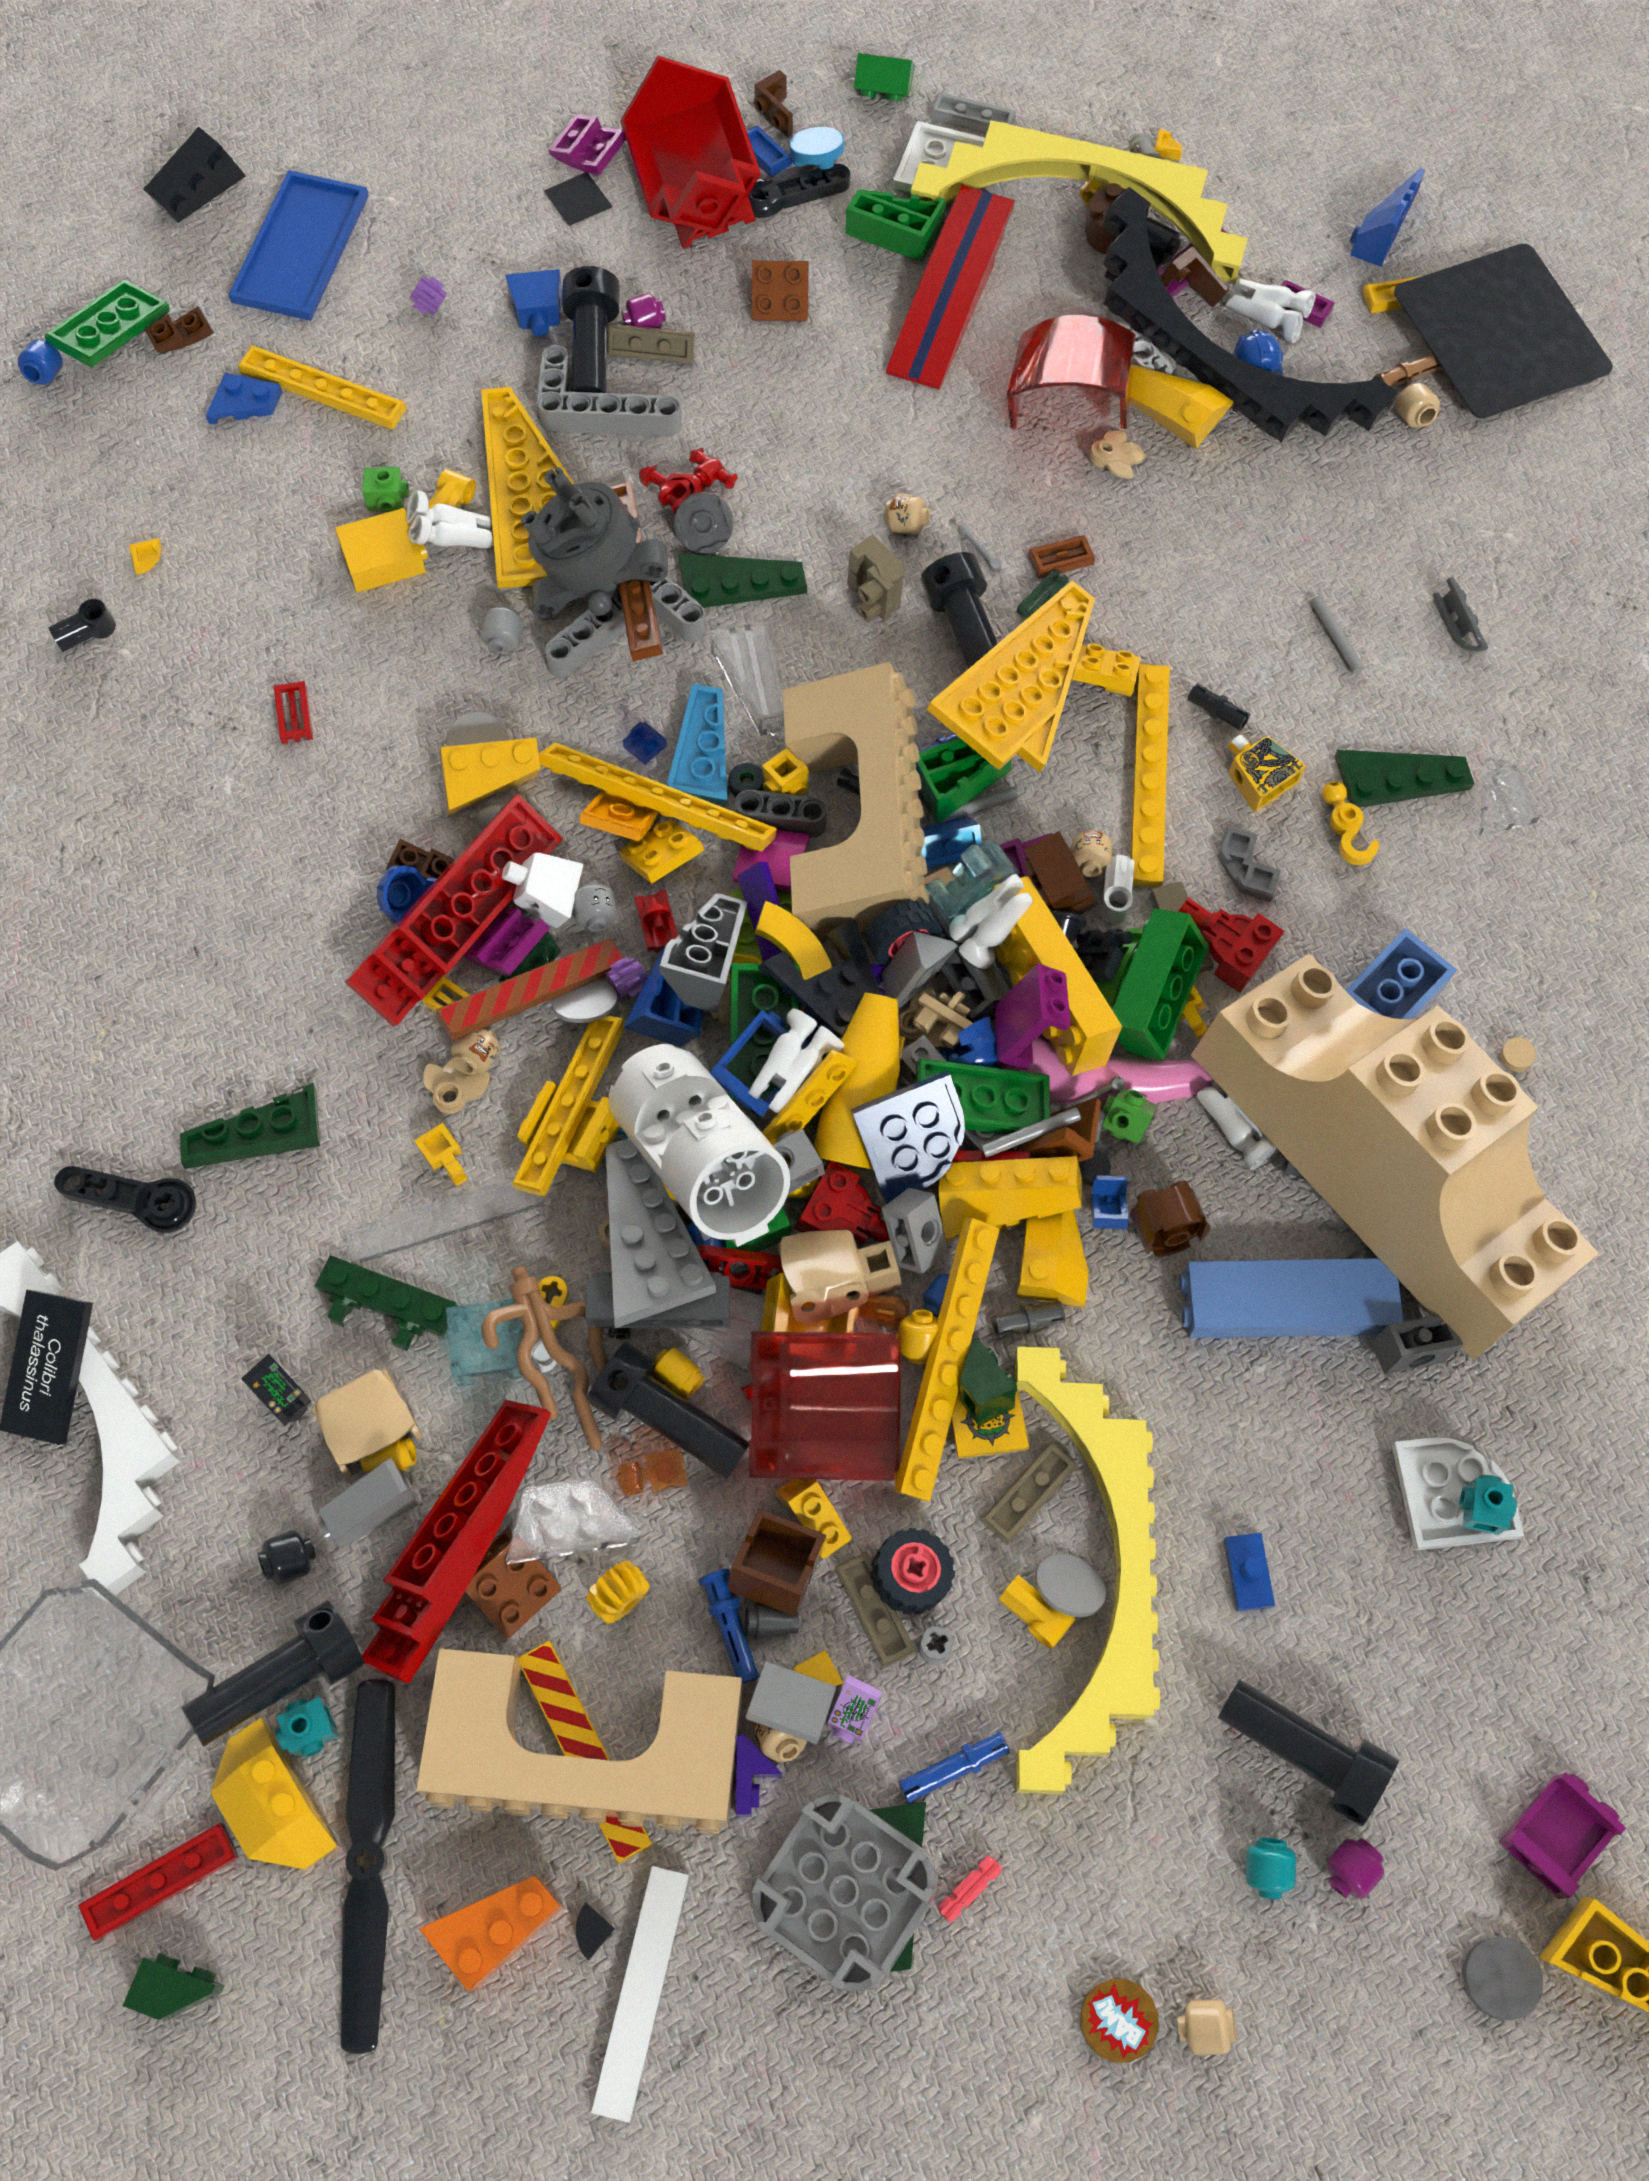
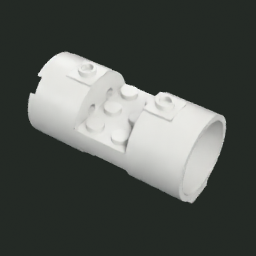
M660 1044L645 1048L630 1057L621 1066L623 1071L615 1085L610 1086V1111L615 1121L691 1220L706 1235L716 1239L732 1240L737 1247L768 1233L767 1224L782 1208L790 1188V1172L785 1159L689 1050L675 1048L672 1044Z

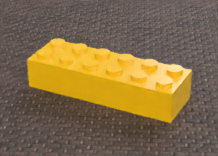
M1028 876L1022 877L1020 879L1024 886L1017 895L1029 893L1033 903L1014 925L1006 939L1000 945L993 946L997 959L1001 964H1004L1009 972L1013 986L1037 963L1064 972L1067 978L1071 1025L1067 1030L1049 1026L1042 1033L1046 1039L1050 1040L1056 1050L1059 1062L1065 1065L1071 1077L1106 1066L1122 1025ZM1000 884L994 885V886H993V889H992V892H993Z

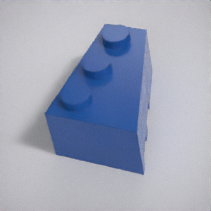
M664 947L661 949L623 1028L681 1047L701 1035L703 1010L685 1005L658 971L664 954Z

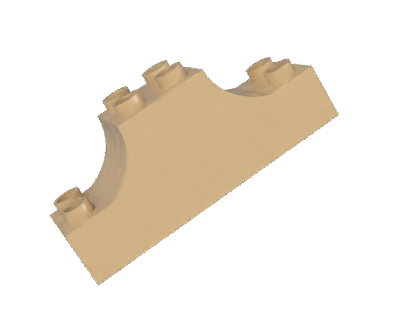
M1308 953L1219 1011L1191 1054L1199 1065L1432 1316L1439 1315L1444 1320L1441 1326L1447 1323L1463 1344L1461 1348L1473 1361L1561 1289L1599 1255L1598 1251L1581 1235L1577 1226L1566 1219L1546 1199L1536 1180L1530 1163L1527 1139L1530 1122L1539 1107L1521 1090L1517 1080L1509 1073L1503 1071L1470 1038L1466 1028L1458 1021L1452 1019L1439 1005L1422 1017L1415 1019H1396L1380 1015L1358 1004L1336 981L1333 974L1321 966Z

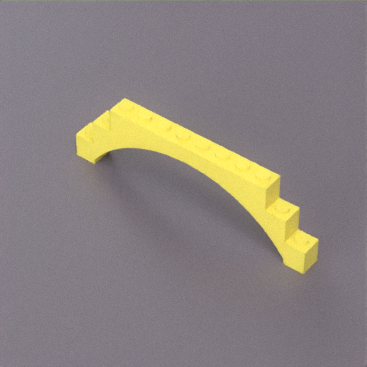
M992 120L990 121L983 147L955 141L947 168L920 162L911 188V195L920 196L919 200L937 202V197L946 198L947 204L956 199L961 185L978 189L998 182L1020 178H1069L1088 182L1093 181L1100 183L1102 186L1116 183L1124 189L1131 187L1151 203V208L1172 222L1188 238L1222 281L1233 284L1237 281L1248 238L1236 234L1221 232L1228 204L1218 202L1217 200L1201 198L1208 172L1206 169Z
M1017 1347L1014 1355V1380L1017 1390H1023L1031 1396L1066 1431L1081 1452L1096 1480L1106 1506L1113 1535L1116 1563L1115 1596L1108 1635L1099 1661L1085 1689L1068 1714L1047 1736L1030 1750H1019L1016 1753V1793L1062 1794L1065 1791V1785H1071L1072 1776L1071 1762L1065 1761V1755L1105 1757L1110 1753V1747H1115L1116 1726L1115 1724H1109V1718L1149 1720L1154 1716V1710H1159L1160 1690L1159 1687H1154L1153 1672H1158L1159 1652L1158 1649H1152V1634H1157L1158 1631L1157 1612L1151 1611V1597H1156L1157 1593L1156 1575L1150 1574V1560H1155L1156 1556L1155 1538H1149V1524H1154L1155 1519L1154 1502H1148V1488H1153L1154 1483L1153 1467L1147 1466V1453H1151L1153 1447L1152 1431H1146V1420L1103 1419V1416L1108 1417L1109 1396L1103 1395V1384L1061 1383L1060 1381H1065L1066 1360L1060 1359V1348Z

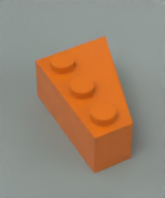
M534 1875L418 1929L465 1989L474 1992L564 1907L544 1882Z

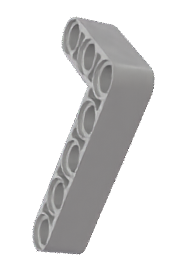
M551 345L543 351L537 395L540 424L543 429L551 432L673 436L681 430L680 402L675 397L668 395L569 392L571 374L567 350L559 345Z
M668 576L661 581H650L656 616L685 641L695 642L702 639L706 631L704 608ZM619 585L613 593L608 594L612 601V606L608 613L597 616L588 609L546 644L545 652L548 669L553 676L558 678L568 677L626 630Z

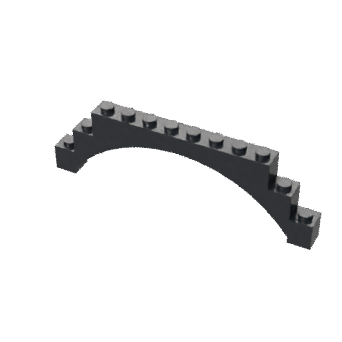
M1128 187L1107 208L1103 227L1112 236L1118 238L1108 247L1103 265L1107 267L1111 274L1118 277L1108 287L1104 305L1108 307L1111 313L1120 316L1129 323L1133 330L1142 333L1151 340L1156 348L1165 351L1174 358L1178 365L1187 368L1196 375L1201 383L1212 386L1231 399L1233 405L1241 410L1246 418L1252 419L1259 424L1268 435L1282 442L1304 420L1310 428L1326 437L1346 414L1357 425L1363 426L1366 430L1370 431L1390 409L1398 392L1376 375L1369 381L1352 383L1303 381L1277 375L1255 367L1215 344L1193 325L1176 305L1156 269L1150 250L1146 220L1151 203L1131 187Z

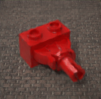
M1190 897L1187 898L1178 911L1190 914L1198 929L1201 930V934L1209 945L1210 955L1219 964L1214 975L1239 993L1242 992L1285 932L1260 913H1257L1254 919L1240 914L1230 915L1223 909H1220L1217 913H1211Z
M830 1161L824 1169L825 1174L819 1177L818 1184L811 1196H809L793 1228L801 1233L849 1230L853 1234L854 1239L861 1244H864L866 1239L870 1237L881 1243L890 1241L886 1223L879 1216L882 1208L872 1203L868 1193L857 1184L861 1176Z

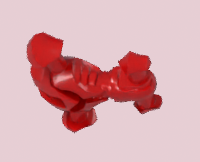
M703 448L690 451L689 461L699 465L694 469V474L672 473L666 477L656 471L657 464L642 468L639 471V478L644 486L648 487L651 482L659 486V502L663 506H671L674 514H676L679 505L684 499L694 493L703 492L705 487H710L717 479L725 485V488L733 489L738 476L736 473L731 475L725 471L721 461L718 459L708 458L703 454Z

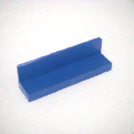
M971 817L955 819L934 826L921 827L925 836L922 856L925 858L927 868L984 855L980 826Z

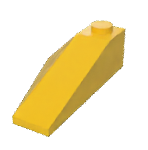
M1126 362L1122 363L1106 383L1108 389L1195 449L1200 446L1233 404L1231 399L1210 385Z
M1070 1210L1039 1219L1036 1216L1026 1218L1016 1297L1051 1303L1059 1300L1065 1305L1085 1307L1089 1272L1075 1211Z

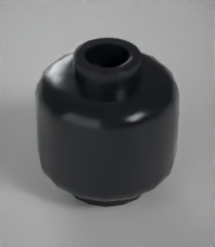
M294 1530L267 1539L262 1545V1551L257 1553L265 1579H272L278 1585H283L306 1576L311 1569L310 1560L316 1558L310 1538L302 1539L301 1535Z

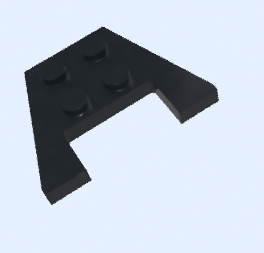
M854 919L834 928L827 934L844 962L804 980L786 951L765 960L758 966V969L764 976L767 977L770 974L781 984L782 992L786 996L791 994L805 1007L803 1012L813 1018L819 1027L827 1028L839 1039L843 1037L864 993L880 995Z

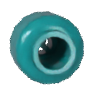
M1267 1837L1257 1838L1256 1844L1247 1848L1246 1882L1249 1886L1259 1890V1896L1262 1898L1281 1899L1282 1892L1290 1891L1296 1885V1853L1287 1847V1841Z

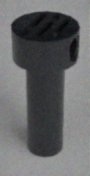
M596 266L574 268L566 273L563 279L562 308L564 314L573 321L571 392L606 393L608 323L616 319L619 314L620 285L619 280L612 272Z
M957 552L946 555L926 567L921 574L920 581L930 607L937 612H946L969 669L994 648L998 642L980 600V597L986 591L987 582L979 562L972 553Z
M628 1342L623 1343L596 1379L588 1393L586 1402L614 1421H617L627 1411L700 1462L728 1479L751 1443L652 1377L650 1373L656 1361ZM625 1372L629 1378L628 1385L625 1389L617 1391L613 1385L614 1378L617 1374Z
M328 1600L294 1620L298 1636L181 1706L185 1717L203 1747L322 1674L327 1683L332 1686L364 1666V1660L356 1642L344 1621Z
M1241 1679L1237 1682L1218 1716V1719L1333 1790L1334 1792L1328 1802V1806L1361 1827L1366 1823L1399 1763V1759L1366 1739L1362 1741L1357 1751Z

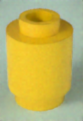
M676 1347L670 1351L666 1348L663 1349L654 1359L656 1362L653 1375L674 1392L683 1395L687 1399L697 1392L705 1380V1376L700 1373L701 1368Z

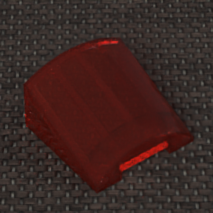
M1066 315L1051 318L1025 331L1020 337L1007 390L1010 429L1017 428L1021 393L1053 386L1087 387L1118 395L1120 397L1121 429H1127L1135 334L1116 322L1088 315Z
M751 1331L752 1424L751 1440L749 1441V1478L895 1481L899 1471L900 1332Z

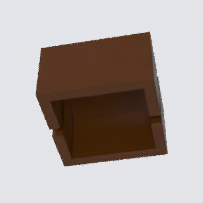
M1060 831L1024 849L1029 860L1024 862L1032 880L1034 879L1039 888L1037 891L1049 910H1063L1081 915L1098 906L1072 851Z
M758 1508L746 1534V1539L743 1541L731 1567L727 1590L796 1617L808 1584H810L821 1558L826 1535Z

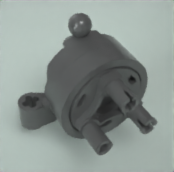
M556 467L555 472L551 469L546 473L545 481L557 495L548 501L538 514L535 511H529L521 519L522 525L529 532L528 544L534 560L548 574L547 577L535 581L532 587V612L537 618L542 620L554 619L569 601L580 597L588 599L587 604L593 614L597 616L605 615L612 606V601L608 594L615 591L617 584L630 579L656 582L663 580L667 576L668 554L666 544L658 539H650L636 544L640 521L631 515L612 488L598 482L572 484L560 467Z

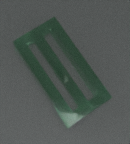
M1055 568L1017 606V613L1026 619L1029 618L1069 583V578L1066 575L1061 577L1059 575L1060 571ZM1054 583H1056V584L1028 611V609H1029Z

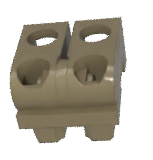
M873 534L850 550L847 585L854 592L858 590V594L863 600L857 604L856 611L868 623L877 616L886 621L891 617V613L900 607L905 572L903 564Z

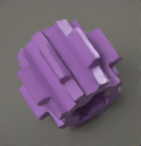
M423 276L409 297L415 302L413 307L422 314L428 312L433 316L447 295L442 290L444 285L434 277L429 280Z
M624 957L610 966L612 970L607 972L606 976L609 984L614 987L620 999L625 996L631 999L641 992L647 980V975L635 957L630 960Z

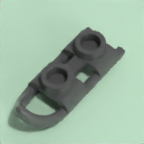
M1454 577L1448 578L1446 582L1450 591L1444 597H1441L1439 592L1434 593L1433 597L1453 638L1458 645L1466 650H1487L1488 645L1478 628V618L1466 603L1465 592L1461 590ZM1454 610L1458 616L1456 621H1453L1450 616ZM1469 632H1472L1479 645L1468 644L1462 638Z

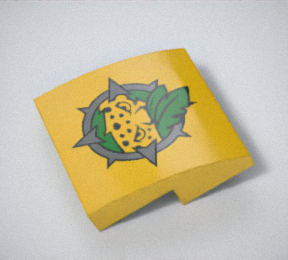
M960 1389L958 1390L950 1425L953 1428L957 1459L1029 1449L1018 1390L1015 1394L1014 1409L980 1426L977 1425L960 1402Z

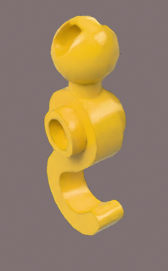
M1338 781L1329 782L1322 789V798L1327 804L1334 807L1329 822L1333 831L1342 835L1338 847L1340 855L1350 864L1357 866L1366 865L1376 856L1379 842L1373 840L1365 851H1358L1352 847L1351 842L1356 837L1363 823V812L1358 806L1345 802L1347 790L1343 783Z

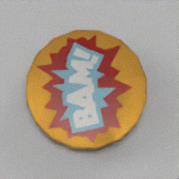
M1108 1979L1096 1984L1085 1996L1081 2009L1080 2028L1086 2043L1098 2056L1111 2062L1129 2063L1143 2057L1154 2045L1159 2031L1158 2011L1152 1997L1142 1986L1127 1979Z

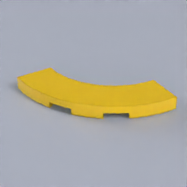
M765 901L755 934L771 941L783 952L786 951L793 962L799 964V973L804 980L832 968L824 947L812 931L790 912ZM801 1004L800 1011L803 1012L805 1007Z

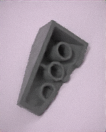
M716 893L698 911L697 917L681 929V933L675 940L671 939L666 944L658 971L685 1005L717 1013L747 901Z

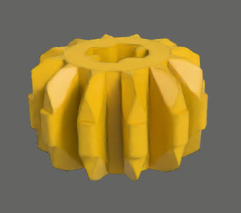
M629 1560L623 1561L622 1563H617L612 1569L607 1570L602 1577L598 1578V1581L590 1587L586 1601L599 1619H602L606 1624L614 1623L615 1621H620L623 1616L629 1614L634 1607L638 1606V1603L645 1598L650 1584L637 1566H634Z

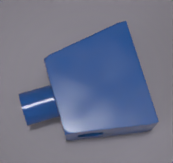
M560 269L506 275L509 299L520 328L532 329L533 335L543 337L549 333V326L560 324L562 307Z

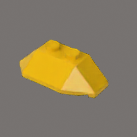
M262 1717L228 1739L210 1793L248 1859L306 1870L339 1847Z

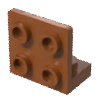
M752 260L751 317L753 321L808 320L809 261Z
M1095 1097L1050 1114V1117L1077 1107L1081 1120L1017 1145L1016 1151H1028L1030 1159L1077 1156L1078 1162L1093 1158L1101 1101Z
M506 1527L493 1539L465 1592L503 1636L510 1638L561 1591V1586L524 1542L511 1529Z

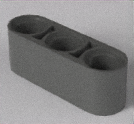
M744 790L735 799L736 813L775 827L777 830L809 834L810 838H816L825 832L826 805L818 798L759 790ZM746 808H754V809H756L755 811H752V812L744 811V809H746ZM785 812L787 814L784 816H778L775 813ZM808 816H816V817H818V819L810 820V819H807L806 817H808Z

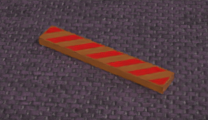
M608 938L436 1009V1017L453 1041L603 978L607 972L612 970L610 966L624 957L611 938Z

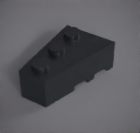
M198 127L143 190L162 210L179 223L246 177V175L224 148L203 129Z

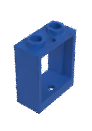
M761 1010L709 1072L724 1090L759 1119L767 1112L775 1094L781 1088L776 1086L765 1100L760 1097L756 1099L748 1093L750 1088L725 1067L760 1026L765 1028L776 1039L782 1034L788 1033L783 1028L786 1023L782 1018L772 1011L766 1014L763 1010ZM805 1039L801 1048L805 1049L810 1042Z

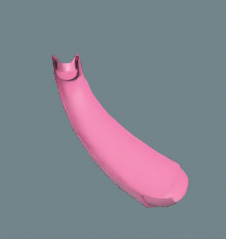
M1040 1035L1032 1042L1033 1064L1030 1067L1022 1069L1004 1062L999 1064V1069L1049 1075L1050 1102L1061 1104L1075 1103L1110 1084L1114 1076L1123 1078V1089L1136 1090L1152 1103L1195 1096L1201 1089L1211 1087L1214 1082L1212 1077L1195 1059L1162 1061L1110 1055L1106 1066L1071 1077L1065 1065L1059 1062L1056 1050L1050 1040ZM1111 1090L1098 1097L1097 1099L1101 1101V1107H1104L1110 1095L1116 1097L1120 1090Z

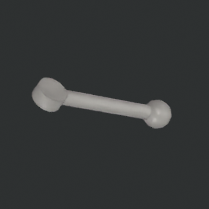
M961 524L958 527V533L961 536H965L990 563V570L994 572L999 571L1002 564L998 558H993L969 532V527L966 524Z
M1114 1076L1110 1084L1073 1104H1064L1061 1110L1095 1097L1098 1098L1111 1090L1119 1091L1124 1087V1080L1120 1076Z

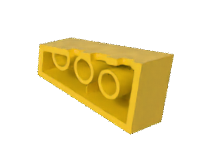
M1582 1896L1538 1958L1649 2013V1942L1595 1898Z

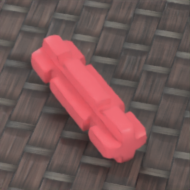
M990 1855L977 1865L979 1868L977 1871L973 1870L952 1891L953 1895L951 1897L947 1896L938 1905L939 1913L948 1922H953L962 1913L961 1909L963 1907L967 1908L988 1886L987 1882L989 1880L992 1882L1001 1873V1866Z

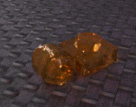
M681 1448L646 1455L648 1468L645 1469L640 1468L639 1462L622 1464L618 1467L619 1473L616 1474L618 1488L623 1490L624 1496L643 1493L645 1491L644 1485L649 1481L652 1493L688 1486Z

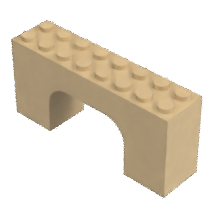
M890 662L784 689L783 704L786 746L797 759L799 758L805 763L809 774L851 763H858L861 800L860 822L848 839L832 847L790 856L792 915L803 922L820 941L829 939L828 933L853 919L857 924L859 932L868 930V926L870 923H873L878 915L880 916L885 910L894 907L896 904L905 903L910 900H921L928 904L929 893L924 885L923 876L927 874V864L922 856L925 836L920 827L923 807L918 799L921 779L916 771V762H919L920 757L917 745L914 743V735L918 733V728L912 714V708L916 706L913 690L906 687L902 674L900 672L897 673Z
M439 1648L416 1791L426 1798L425 1802L431 1803V1806L454 1809L455 1802L464 1803V1806H468L469 1810L477 1812H492L493 1806L503 1807V1810H507V1814L517 1816H530V1810H540L542 1814H545L546 1818L568 1820V1813L580 1814L579 1817L583 1818L584 1822L599 1824L606 1823V1816L617 1817L623 1826L643 1827L644 1821L657 1822L659 1829L681 1831L682 1825H693L697 1829V1833L719 1835L720 1828L728 1829L743 1693L742 1678L666 1670L659 1729L652 1745L640 1756L627 1761L589 1759L533 1753L518 1744L515 1734V1719L522 1678V1666L515 1656Z

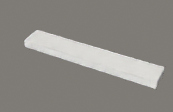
M655 1866L651 1867L591 2111L593 2114L628 2123L631 2122L690 1876L688 1874Z

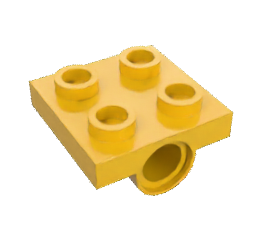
M1098 644L1081 645L1072 680L1105 687L1106 692L1132 697L1141 657H1137L1125 650L1118 652L1105 650L1104 647Z
M672 819L657 824L640 841L631 840L626 847L618 852L623 862L652 884L703 852L704 848L697 837Z

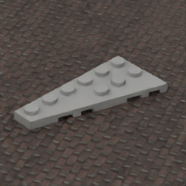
M629 1138L605 1146L615 1328L716 1293L715 1282L663 1183Z

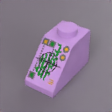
M848 1675L827 1726L833 1729L831 1735L850 1745L853 1740L861 1743L883 1692Z

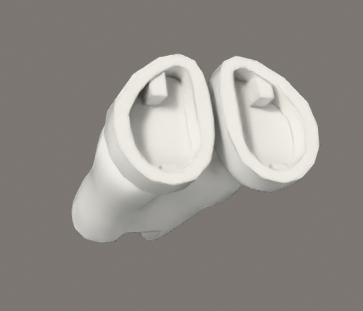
M1238 278L1234 285L1235 290L1241 295L1251 298V300L1231 294L1225 306L1255 320L1265 327L1272 329L1278 325L1282 326L1285 341L1294 344L1300 335L1303 318H1307L1310 315L1316 296L1315 292L1310 290L1294 293L1285 286L1265 285Z
M414 490L411 493L407 507L406 522L408 525H411L408 536L412 543L423 545L428 541L437 546H470L485 549L494 546L493 534L489 531L492 527L490 517L447 504L438 503L432 508H428V498L423 491Z
M1016 874L1008 877L993 892L973 904L967 910L966 915L956 916L949 925V932L953 940L963 943L959 947V952L977 968L987 969L995 961V952L992 947L1000 945L1006 939L1014 925L1033 903L1029 893L1017 895L1022 890L1024 884Z
M794 1008L787 1014V1022L791 1027L790 1031L782 1034L777 1039L765 1065L748 1092L751 1096L758 1099L767 1090L770 1082L781 1088L780 1091H777L768 1107L775 1113H778L820 1065L823 1054H829L833 1050L840 1053L844 1048V1044L827 1028L820 1026L810 1044L805 1049H802V1043L817 1027V1022L807 1014Z
M1215 1081L1211 1087H1205L1197 1093V1099L1218 1123L1229 1143L1234 1148L1243 1152L1244 1162L1251 1170L1259 1167L1267 1158L1270 1159L1279 1151Z

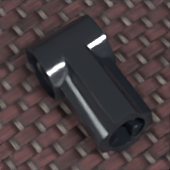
M88 599L80 605L78 613L48 628L59 648L64 652L92 637L101 639L109 637L114 632L116 623L101 600Z

